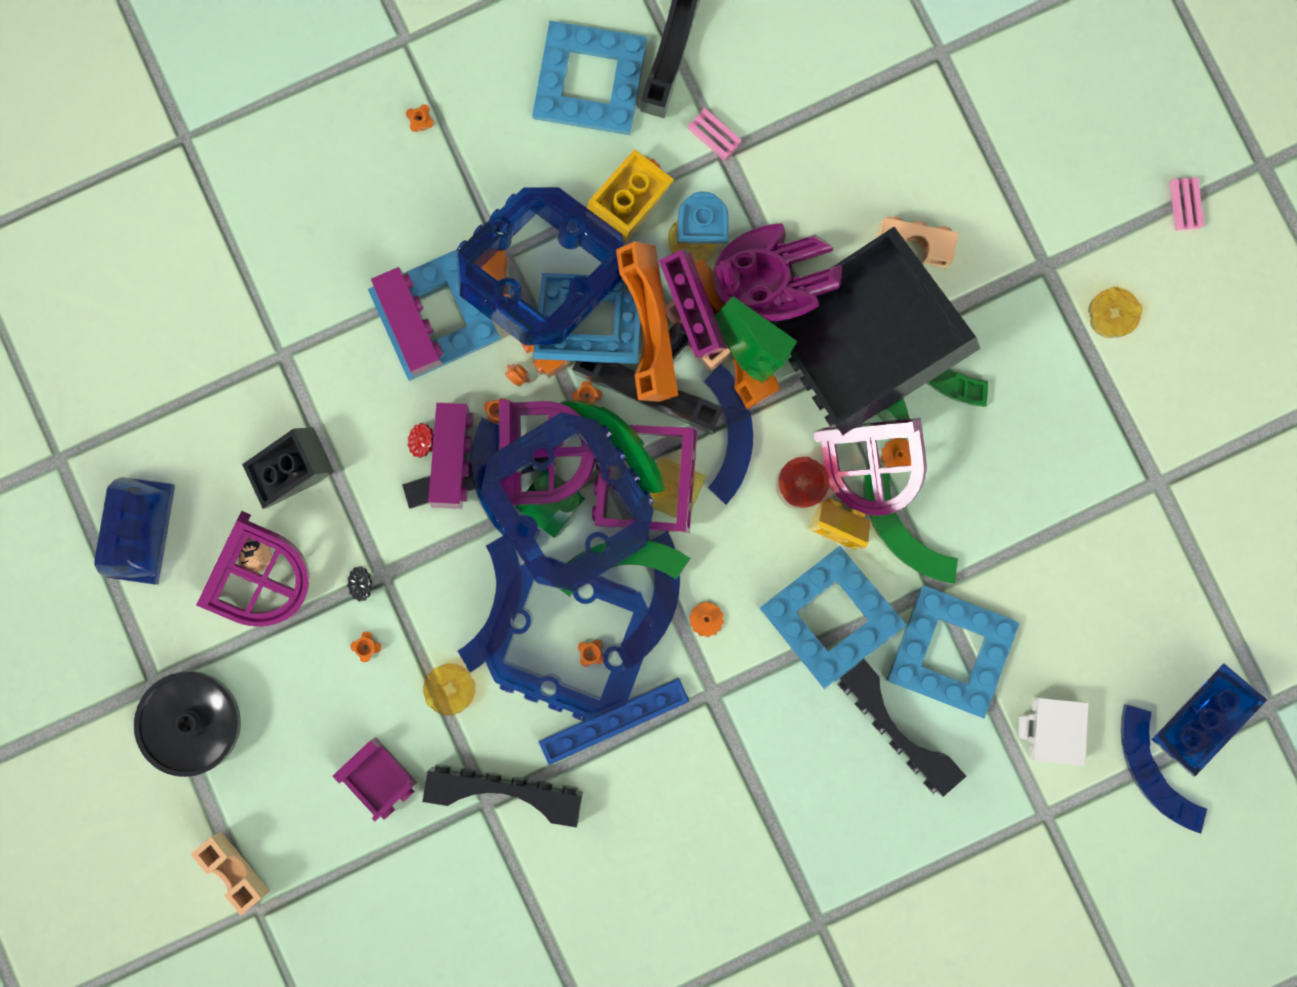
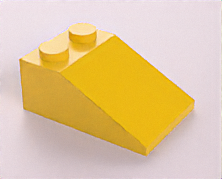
M634 149L588 201L585 215L625 245L640 228L674 179Z
M828 498L827 502L824 500L820 501L808 530L852 550L866 548L870 530V521L864 519L866 515L854 509H851L850 512L841 508V503Z

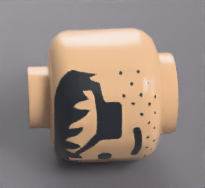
M248 537L238 557V564L254 572L264 571L272 558L271 548Z

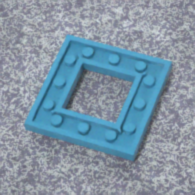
M549 21L532 114L533 119L630 135L647 37ZM570 52L618 60L610 104L562 96Z
M460 248L407 271L414 284V287L410 288L413 296L423 295L448 283L467 325L433 341L439 342L444 356L440 357L443 363L440 366L417 376L410 372L374 286L368 289L409 381L501 340Z
M542 273L534 359L638 364L640 318L634 299L621 276ZM566 300L616 302L613 336L563 333Z
M838 546L760 607L763 614L824 690L906 627L905 622L841 546ZM837 583L868 621L828 652L797 613Z
M922 585L886 681L985 719L1020 622ZM938 619L984 636L967 684L921 667Z

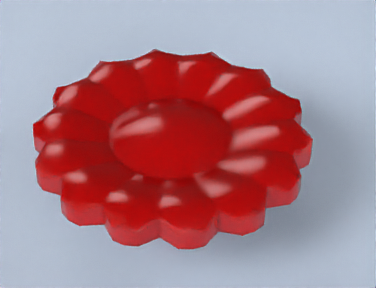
M419 423L410 430L407 446L409 447V452L414 457L422 458L427 456L428 452L432 450L434 434L428 424Z

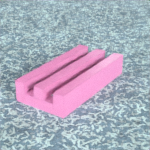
M706 108L688 125V130L724 161L742 142L736 134ZM705 118L706 120H708L714 127H716L722 134H724L730 141H732L733 144L726 140L721 134H719L713 127H711L703 119ZM700 124L728 150L725 152L697 126Z
M1193 177L1192 179L1183 178L1182 180L1173 179L1169 184L1175 231L1202 228L1204 220L1198 177ZM1179 186H1182L1184 199L1183 206L1185 210L1187 224H1184L1183 222Z

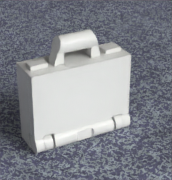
M1034 697L1032 702L1033 714L1020 716L1018 725V737L1031 742L1029 746L1030 759L1039 762L1085 766L1089 703ZM1029 720H1032L1031 736H1028Z

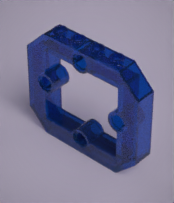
M523 187L517 194L513 193L501 209H496L487 223L484 225L480 224L468 241L463 240L456 250L459 295L523 345L561 344L622 280L616 249L624 246L623 236L559 187ZM536 214L558 230L557 240L562 247L572 250L580 246L601 262L588 277L576 276L570 281L566 300L549 318L520 298L522 288L517 280L507 277L498 281L482 269L498 251H503L510 247L512 237Z
M560 412L488 458L480 494L537 584L574 592L646 546L654 511L651 505L654 504V500L647 490L644 492L637 484L640 482L637 473L633 468L630 470L623 462L626 460L623 451L619 446L616 448L609 440L612 438L609 429L605 424L601 426L597 420ZM579 435L601 469L602 482L614 489L634 522L610 538L603 532L591 533L584 543L586 553L555 572L535 541L538 534L536 521L528 515L520 516L500 484L530 465L538 471L548 470L554 463V450ZM537 451H546L549 459L545 463L536 462L534 455ZM617 467L621 472V477L617 480L610 479L607 476V469ZM520 523H530L532 525L531 534L521 536L517 532ZM595 538L602 539L605 543V549L600 553L594 552L590 547L591 541Z
M543 555L509 571L480 646V651L494 682L500 685L499 688L512 694L514 691H518L524 694L523 698L531 702L538 703L539 700L549 703L548 708L558 712H562L563 709L573 713L572 717L586 722L587 718L594 720L627 704L656 624L641 591ZM537 576L573 589L574 598L581 604L592 603L597 598L633 612L622 643L610 645L603 654V663L611 672L601 697L563 683L556 674L548 673L542 675L505 660L515 634H523L533 625V614L525 607ZM587 583L593 587V595L591 597L585 598L581 596L579 588L582 584ZM515 614L524 615L526 618L524 627L515 626L513 623ZM612 651L622 653L624 659L620 664H613L609 660V654ZM546 681L553 682L556 686V692L552 694L544 692L543 683Z

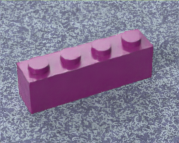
M680 250L660 259L661 268L695 357L704 359L726 350L725 341L691 253Z
M397 267L371 278L410 372L417 376L442 365L440 357L444 356L439 342H433L430 334L434 330L429 319H423L420 311L424 307L419 296H413L410 288L414 287L409 273H403Z
M436 402L428 501L432 508L463 509V502L468 500V487L464 486L465 477H469L470 462L466 461L467 452H471L472 438L468 437V427H473V412H470L467 404Z

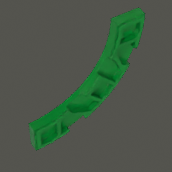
M948 369L926 383L935 391L955 401L972 406H987L988 381L970 378Z
M566 400L560 402V404L568 406L577 412L586 421L592 432L606 439L618 450L629 465L638 484L640 494L659 493L666 490L654 458L651 459L643 447L645 443L623 419L605 407L595 406L588 401ZM565 421L566 427H573L570 423Z
M882 473L886 501L892 499L890 473ZM871 474L863 475L864 498L875 501ZM896 512L887 515H870V520L876 533L884 545L902 563L926 577L955 584L958 558L939 554L921 544L907 531Z
M638 539L615 540L591 547L576 555L562 566L549 582L571 597L576 589L586 580L609 568L623 565H641L660 570L677 579L692 558L672 547L653 541Z

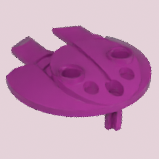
M771 224L755 228L740 235L724 248L714 265L713 283L716 294L724 305L733 296L766 320L780 321L803 315L819 306L817 295L839 289L842 280V266L838 265L800 278L795 276L791 279L789 268L792 267V264L832 252L833 247L817 235L784 244L786 233L783 224Z

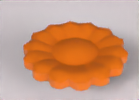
M893 438L890 442L885 443V447L881 450L883 453L881 459L884 466L912 465L908 440H903L902 438L896 440Z
M704 602L703 604H697L696 608L692 609L689 619L691 620L690 626L693 627L695 633H698L699 636L705 635L710 637L711 635H716L717 631H721V625L724 624L722 619L724 614L720 612V607H716L714 603Z

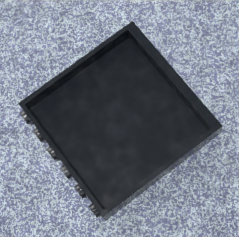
M895 226L833 266H842L839 289L817 295L818 307L794 318L769 321L797 341L790 353L792 357L788 361L795 372L801 370L804 376L799 379L807 391L813 389L816 394L812 397L813 401L820 411L825 408L828 413L824 417L832 430L838 428L842 436L980 350L975 334Z

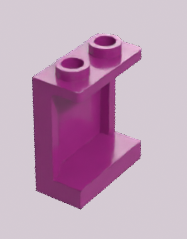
M376 737L371 739L332 776L339 784L344 782L373 814L371 819L374 822L380 817L383 820L389 817L396 810L393 805L399 799L402 802L407 800L415 792L412 787L417 783Z

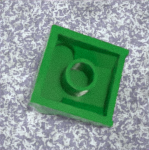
M545 467L535 477L534 482L527 491L549 490L548 468ZM555 474L556 489L566 482ZM577 492L572 497L558 503L515 505L514 507L555 538L583 503L585 497Z

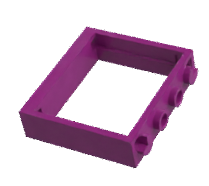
M629 425L639 435L683 437L676 523L606 518L612 444L598 435V444L601 445V452L596 458V469L599 470L598 480L594 483V495L597 496L596 506H593L592 520L595 521V526L690 533L698 431L694 428Z

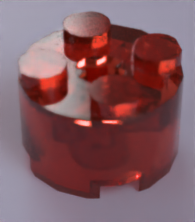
M797 457L788 461L778 472L775 481L776 492L780 500L786 506L797 510L808 509L820 503L826 496L830 486L829 475L825 467L810 457ZM798 477H801L803 481L808 482V485L805 486V490H802L801 487L797 486L796 482L799 481Z

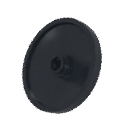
M196 671L170 674L155 682L140 699L134 717V735L138 748L144 758L156 769L178 777L200 775L220 765L234 749L241 728L239 707L231 691L217 678Z

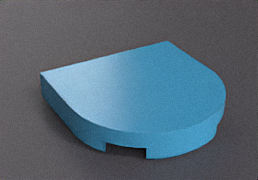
M705 191L696 192L689 196L681 204L678 211L677 243L728 244L729 216L728 209L722 200L715 194Z

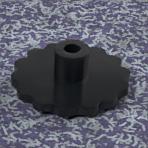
M362 566L354 567L347 578L349 594L358 602L366 601L372 591L371 585L373 582L371 574Z

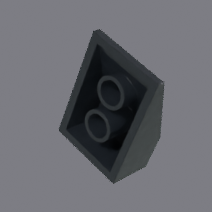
M314 427L290 430L242 464L262 509L269 508L319 483L334 473Z

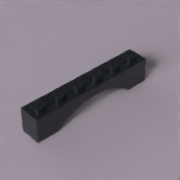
M672 0L659 49L641 98V112L665 119L700 0Z
M576 361L572 368L573 373L577 376L710 434H713L724 407L701 397L679 390L678 396L660 402L638 400L635 381L636 372L619 363Z
M865 659L839 678L840 682L837 684L847 696L850 693L857 700L854 705L864 716L868 713L874 719L871 723L881 735L884 733L888 735L891 739L888 744L898 755L903 753L908 758L907 766L916 775L919 772L926 779L923 784L933 795L937 792L944 797L967 777L948 755L922 748L911 742L898 730L884 706L880 689V676Z
M436 764L435 768L431 767L427 771L422 802L449 806L460 799L484 793L505 794L531 804L551 824L577 828L583 792H579L578 787L563 785V789L554 788L552 783L538 781L537 785L527 783V779L521 777H512V780L501 779L502 775L497 773H486V776L476 775V770L462 768L461 772L452 771L451 766Z

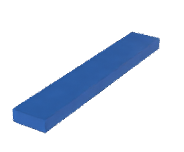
M677 678L538 742L548 765H551L690 701L680 679Z

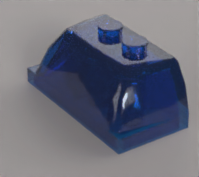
M120 477L113 480L107 487L94 565L100 575L105 578L159 585L175 490L174 484Z
M1223 663L1151 740L1189 774L1195 777L1258 711L1267 699Z

